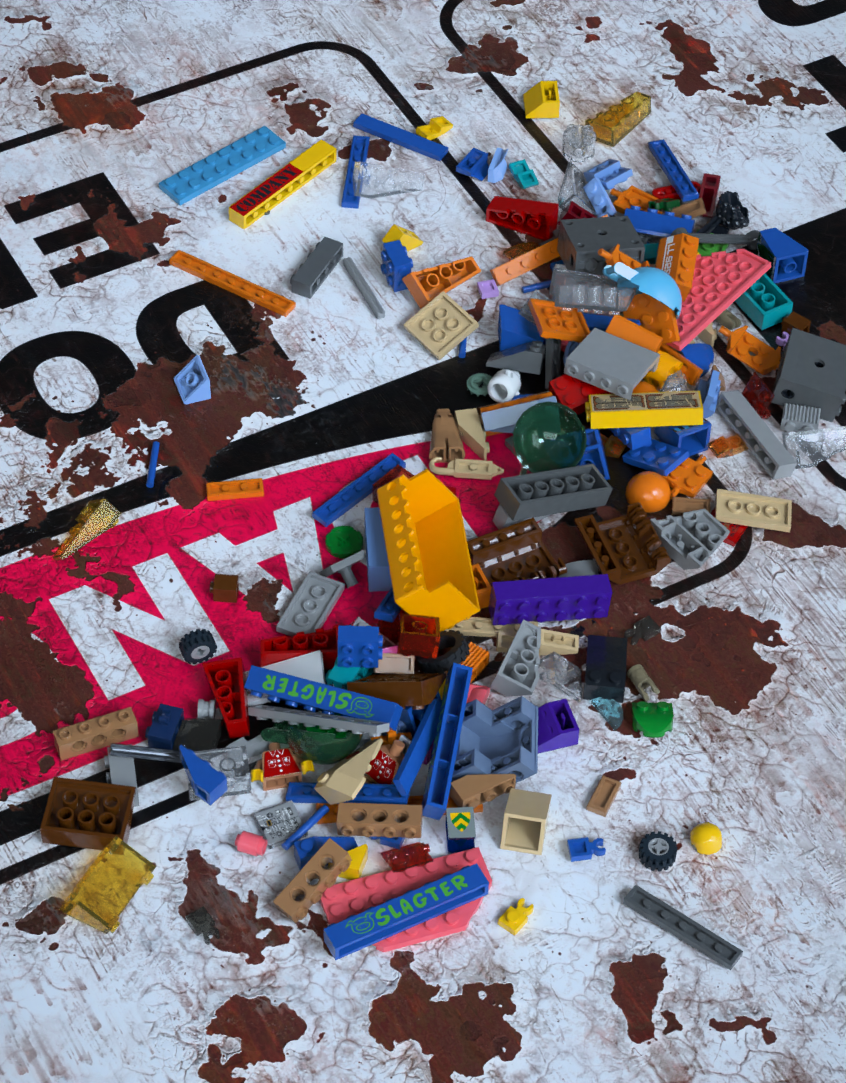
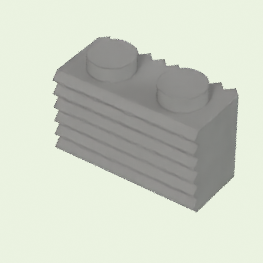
M784 403L780 429L787 432L794 431L806 435H817L821 409Z

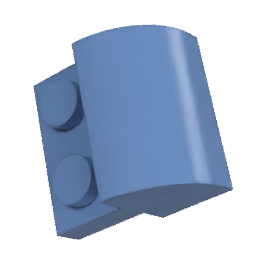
M608 159L584 172L587 183L594 177H597L605 190L613 189L616 184L627 181V178L633 175L632 169L621 167L620 161Z
M715 370L712 371L708 381L700 379L694 390L700 391L703 418L712 416L716 410L721 380H718L720 372Z

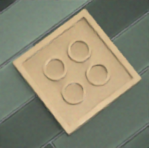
M444 291L403 324L404 328L438 360L442 359L479 327L478 322Z

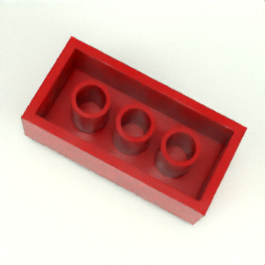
M567 374L549 381L548 391L552 392L553 396H556L558 408L566 419L585 412V402H589V395L613 394Z

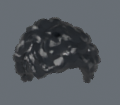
M726 191L720 195L715 211L716 216L721 219L719 224L732 230L747 227L750 222L748 209L742 206L738 193Z

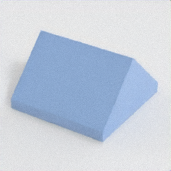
M196 355L173 378L184 404L211 399L209 377L200 356Z

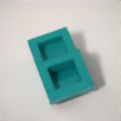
M525 159L509 164L513 177L522 189L539 185L533 169H529Z

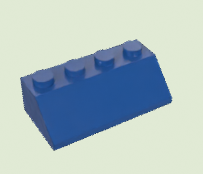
M633 205L630 208H626L624 216L629 217L636 232L662 237H670L675 229L681 227L685 228L688 233H693L695 220L691 219V215L682 214L681 217L674 216L675 213L665 211L664 214L657 213L658 210L648 208L647 211L640 210L641 207Z

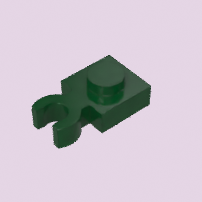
M663 198L648 202V208L656 210L663 208V211H671L673 207L680 206V200L674 198Z

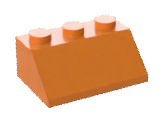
M615 313L605 331L656 353L660 350L663 340L662 337Z

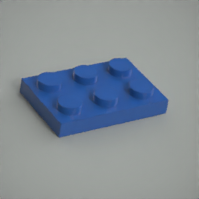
M651 439V444L635 450L630 449L622 456L624 463L653 471L666 477L689 458L688 450Z

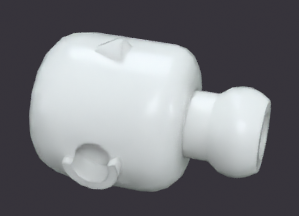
M509 369L498 371L487 386L490 397L496 402H505L519 395L521 387L520 373Z

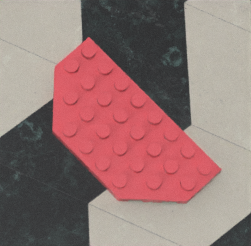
M736 249V252L726 253V251L711 253V256L701 257V254L697 255L692 288L685 301L682 302V310L679 319L676 320L680 341L667 343V345L681 351L771 268V262L745 249Z
M476 847L335 884L323 892L320 902L327 922L330 925L346 920L351 915L360 914L370 907L381 905L388 899L402 896L409 890L423 887L428 882L439 880L446 874L460 871L465 866L477 863L489 882V889L492 886V879L480 849ZM484 896L372 945L376 946V949L379 951L387 952L465 931L472 916L481 905Z

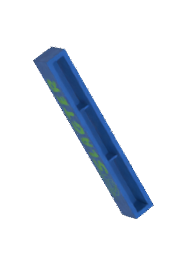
M457 663L452 664L446 676L422 800L423 816L436 820L441 819L447 808L473 670L471 667Z
M251 665L244 686L245 689L250 691V695L256 698L266 696L269 701L279 703L280 700L285 701L287 706L297 708L300 705L304 707V710L310 712L318 710L324 714L389 723V730L393 731L397 729L403 707L394 702Z
M477 863L465 866L460 871L446 874L439 880L424 884L423 887L409 890L402 896L388 899L381 905L370 907L360 914L351 915L339 923L330 924L324 929V942L334 959L338 960L488 895L489 882Z

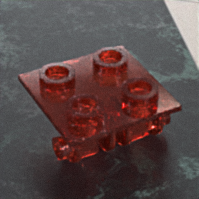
M754 372L742 395L761 418L768 419L771 417V411L767 408L775 395L758 374Z
M420 842L380 853L393 873L403 872L408 868L420 867L433 862L432 857L428 853L430 852L429 844Z

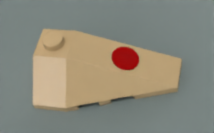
M378 738L368 741L328 771L323 772L318 777V783L314 789L330 805L354 800L366 781L364 774L371 770L372 766L369 763L377 756L383 740Z

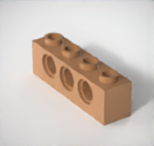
M131 707L53 731L55 748L61 761L110 746L112 743L117 744L139 737L137 720Z
M341 802L338 805L337 833L344 836L421 838L423 808L422 805Z
M329 838L275 898L273 903L277 909L295 924L307 915L308 909L320 901L323 892L334 885L338 875L349 868L352 861L349 853ZM333 863L331 868L324 869L326 864ZM313 879H319L317 884L310 885ZM299 895H305L301 901H296Z

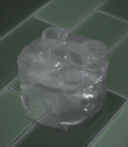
M569 124L563 133L562 154L564 157L565 155L568 156V160L573 162L588 161V158L594 157L596 133L593 131V127L591 125Z

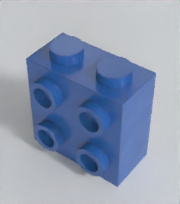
M400 240L383 243L381 271L383 275H386L388 286H391L394 292L408 289L402 278L411 273V268H413L412 258L408 257L407 249L405 246H402Z
M338 625V667L378 668V660H382L383 648H380L383 647V635H379V627Z

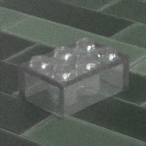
M246 745L194 752L197 757L206 760L216 771H221L226 776L227 791L221 797L251 793V777ZM187 777L189 800H200L195 795Z

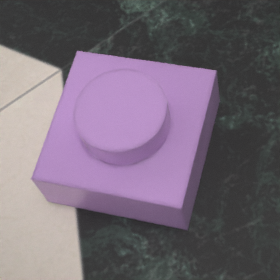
M494 279L477 282V289L482 299L499 296V290Z

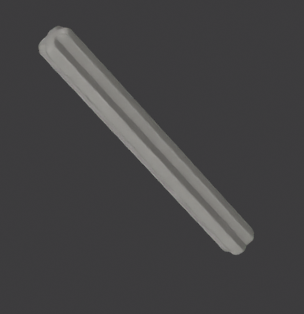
M344 258V267L377 319L384 318V309L352 258Z

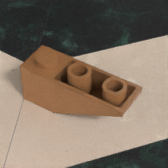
M466 775L451 782L449 796L457 807H473L475 809L482 803L490 802L504 793H510L511 788L515 789L516 775Z

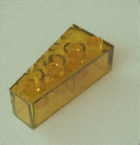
M635 92L621 100L620 104L610 106L609 110L605 113L600 112L596 114V118L585 120L586 137L614 147L651 113V96Z

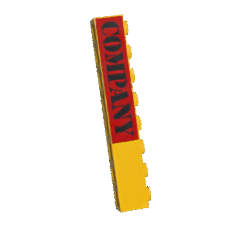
M323 140L313 144L308 150L301 153L293 161H290L282 169H279L263 183L229 207V220L242 229L249 227L261 218L265 212L273 209L335 163L336 148Z

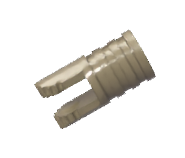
M727 309L715 319L716 322L729 330L739 328L742 324L740 319Z
M641 664L634 665L628 670L627 676L633 682L645 702L650 699L644 689L650 686L656 695L660 693V690Z

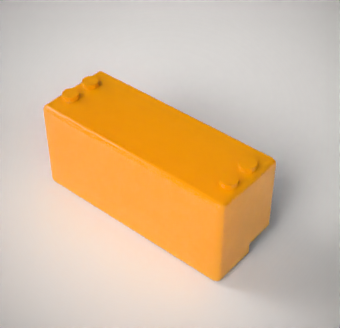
M428 469L410 479L403 474L378 488L377 497L395 603L431 635L451 629L457 623L468 620L472 615L478 613L480 606L460 502L457 496Z

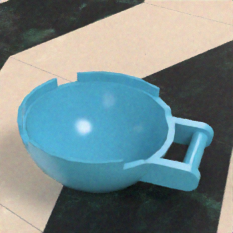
M621 262L615 263L613 266L607 265L603 268V274L618 283L617 287L621 290L619 293L621 297L645 293L675 311L676 320L679 319L682 310L681 291L676 281L667 272L648 266L632 269Z

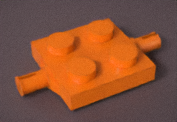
M632 185L623 192L615 188L610 192V195L618 198L613 205L616 211L622 214L631 205L641 207L640 210L647 211L648 202L658 199Z
M701 454L696 461L687 458L666 477L663 476L672 488L670 493L671 499L676 497L678 493L695 498L709 481L713 471L702 465L707 460L705 455L703 457V454Z

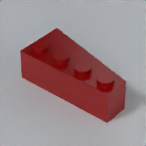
M494 196L486 208V221L545 241L552 238L553 231L557 230L559 204Z
M334 625L333 629L328 630L323 628L315 629V632L308 634L299 632L293 637L284 635L260 640L261 667L320 650L323 654L324 670L333 669L335 660L338 657V625Z
M242 657L202 663L207 682L216 700L229 737L250 736L247 689L244 688L246 675Z

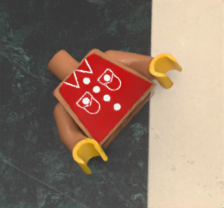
M394 740L392 745L381 746L377 756L369 763L372 766L371 770L365 774L378 784H394L393 779L405 756L402 753L405 744L402 741Z
M273 742L268 745L269 751L262 753V759L258 760L254 769L251 770V782H254V780L263 782V791L288 787L289 782H302V773L305 775L308 771L315 772L313 761H304L297 754H293L291 748L281 749L280 743Z

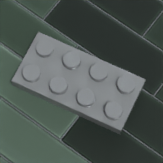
M309 572L278 622L276 631L293 637L299 632L308 634L315 632V629L322 628L343 593L345 583Z

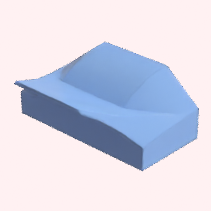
M496 149L488 168V182L496 183L504 178L507 170V163L504 158L508 149Z

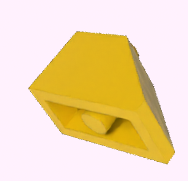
M393 224L382 239L384 243L400 240L402 246L406 247L407 252L423 244V241L414 232L396 224Z

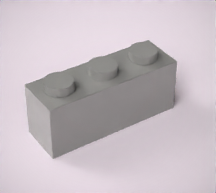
M107 747L108 755L104 756L105 768H110V772H106L107 783L136 787L134 807L139 806L134 758L111 756L109 754V747Z

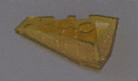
M106 499L89 501L76 518L78 524L70 528L68 532L70 537L61 543L53 559H65L108 529L113 528L118 523V518L122 513Z

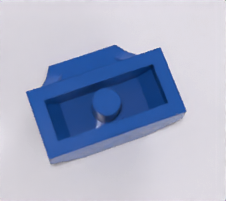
M473 148L456 166V172L483 181L488 175V153Z

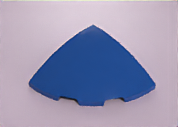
M590 428L542 440L547 454L561 469L594 464L606 480H610L599 429Z

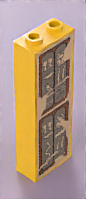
M700 391L632 393L631 400L616 394L589 395V402H585L586 420L590 422L591 429L703 425V404Z

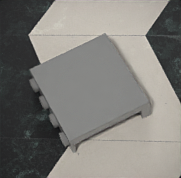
M594 328L566 358L564 374L631 400L633 389L649 371L655 372L657 370L660 354Z

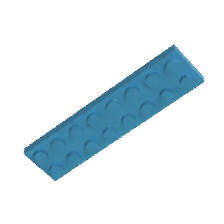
M263 126L161 181L159 189L181 206L286 148V142L269 128Z

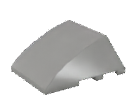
M706 509L684 512L682 516L677 517L668 515L666 519L656 520V518L650 519L659 539L662 541L660 547H664L670 558L683 570L700 568L730 534V531Z

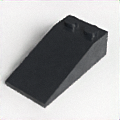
M588 635L583 699L623 703L626 680L627 638Z

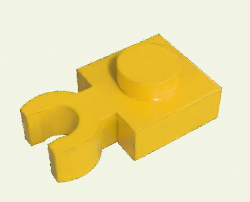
M524 898L518 901L516 909L510 906L498 919V925L514 936L528 922L527 916L533 912V904L528 908L523 907L525 903Z

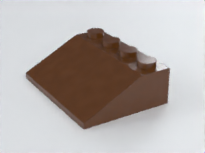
M446 673L372 674L347 682V688L352 692L397 703L403 709H406L405 706H412L413 710L424 709L425 705L432 703L446 679Z
M54 777L40 827L42 843L125 853L130 834L136 787Z

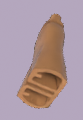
M437 409L434 415L429 459L442 457V460L435 463H446L455 460V458H465V451L457 423L450 409Z

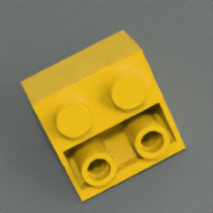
M540 81L523 94L526 118H559L560 100L557 81Z

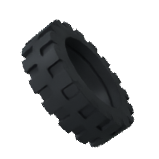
M442 631L440 634L436 633L430 639L424 640V643H421L419 649L416 650L415 658L424 673H444L449 671L453 663L460 664L462 661H465L466 656L469 655L470 648L460 631ZM453 647L446 654L432 658L438 651Z

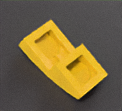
M443 116L430 119L428 125L417 127L415 133L423 138L432 140L453 128V124Z

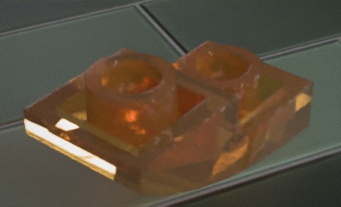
M535 242L517 244L503 251V255L511 261L540 247V245Z
M738 433L727 439L722 436L707 444L708 448L717 458L734 456L749 449Z

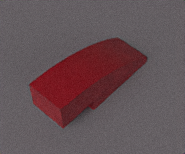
M704 173L699 198H702L704 201L706 213L700 215L701 217H713L721 176Z

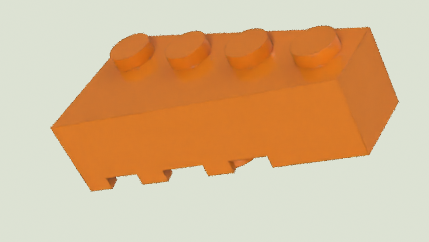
M471 256L451 263L411 272L402 280L421 309L442 291L448 293L480 273L481 270Z

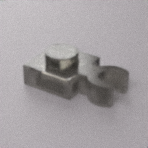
M648 615L634 623L633 629L626 630L624 638L634 637L631 639L630 644L636 645L640 638L647 641L659 634L661 628Z
M204 906L185 916L186 922L196 936L203 933V939L207 945L210 944V938L208 937L210 935L220 939L219 930L214 927L215 921Z

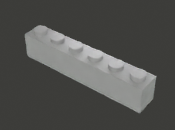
M739 390L721 392L716 408L771 478L774 480L791 477L797 462Z

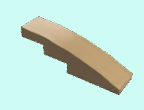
M541 629L539 656L578 653L579 635ZM499 631L497 634L496 651L507 653L516 634Z

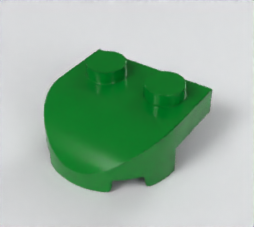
M644 701L632 703V728L635 732L640 730L645 737L651 738L663 737L665 732H672L674 716L672 703H647Z

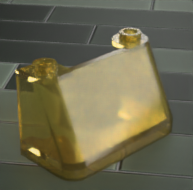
M115 836L99 853L59 910L105 934L109 931L113 933L120 925L118 921L119 915L137 890L143 884L147 886L153 879L154 875L152 872L156 866L119 837Z

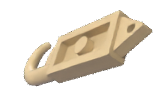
M435 457L429 462V468L433 473L450 475L456 478L491 480L492 477L504 473V469L493 464V461L455 458V460L449 462L447 468L434 465L435 462L442 460V457Z

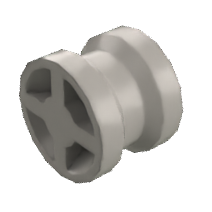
M199 699L197 718L203 719L206 717L214 720L216 700L204 701V699Z

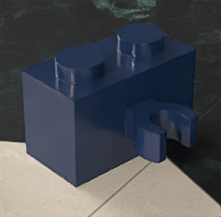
M160 703L158 710L153 713L151 727L148 726L146 729L145 738L148 739V747L173 750L184 723V709Z

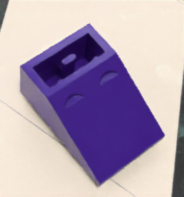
M567 699L549 702L538 708V754L578 744L579 727Z

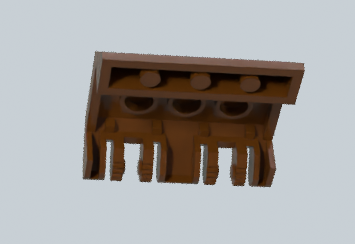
M641 503L628 505L627 515L598 523L592 514L574 519L601 574H608L609 580L619 585L654 576L671 562L666 549L660 547L662 541L659 539L651 521L645 519L647 514Z
M534 518L467 541L471 564H479L491 587L492 582L555 578L567 573L566 565L562 559L558 558L557 564L541 541L542 530Z

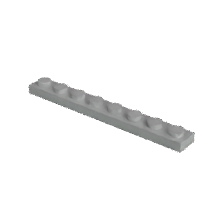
M268 705L248 707V715L256 716L257 720H268V718H271L272 722H284L285 720L291 725L303 723L305 727L319 725L320 729L336 728L338 732L352 730L353 734H364L366 732L368 736L372 737L381 736V733L389 731V723Z

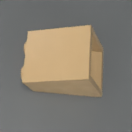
M510 789L504 813L500 849L542 855L550 812L551 794Z

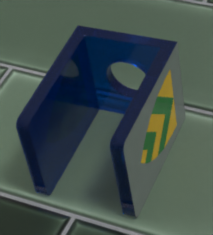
M473 807L446 808L445 826L448 854L475 848L474 839L476 838Z

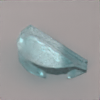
M602 697L592 699L591 704L614 730H617L623 722V709L621 705L614 699L608 700L602 699Z

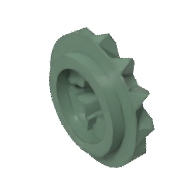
M484 373L470 376L467 380V390H470L471 394H476L477 397L479 395L486 397L488 394L487 386L492 377Z

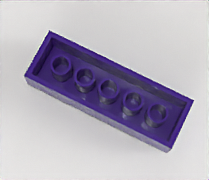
M608 574L492 582L489 601L492 625L521 624L523 619L526 621L546 622L607 617L612 597V588Z

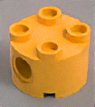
M660 350L657 352L660 354L657 370L655 372L649 371L643 378V381L652 384L661 392H668L673 381L677 382L680 378L681 373L679 370L683 366V362Z

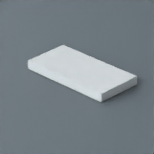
M320 650L261 667L325 684L323 654ZM246 671V672H245L246 680H247L249 671ZM247 690V701L250 707L271 702L267 700L268 697L266 696L261 698L253 697L250 695V691Z

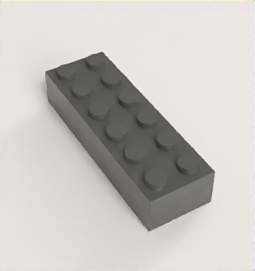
M594 464L501 478L494 496L510 518L516 521L605 506L612 492V487Z

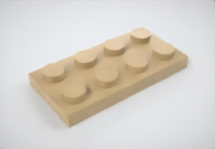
M717 489L715 518L719 522L790 533L792 500Z

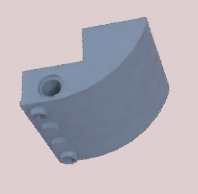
M523 696L494 710H491L477 699L466 704L451 782L466 775L515 774L517 783L537 774L538 706H535Z

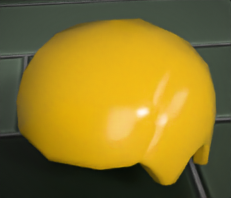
M704 822L697 824L691 830V844L696 847L698 853L710 855L717 853L722 848V833L716 825Z

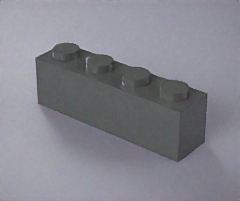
M324 237L321 242H318L315 250L308 255L304 264L300 265L298 272L292 275L290 280L292 292L311 299L343 257V243L328 237Z

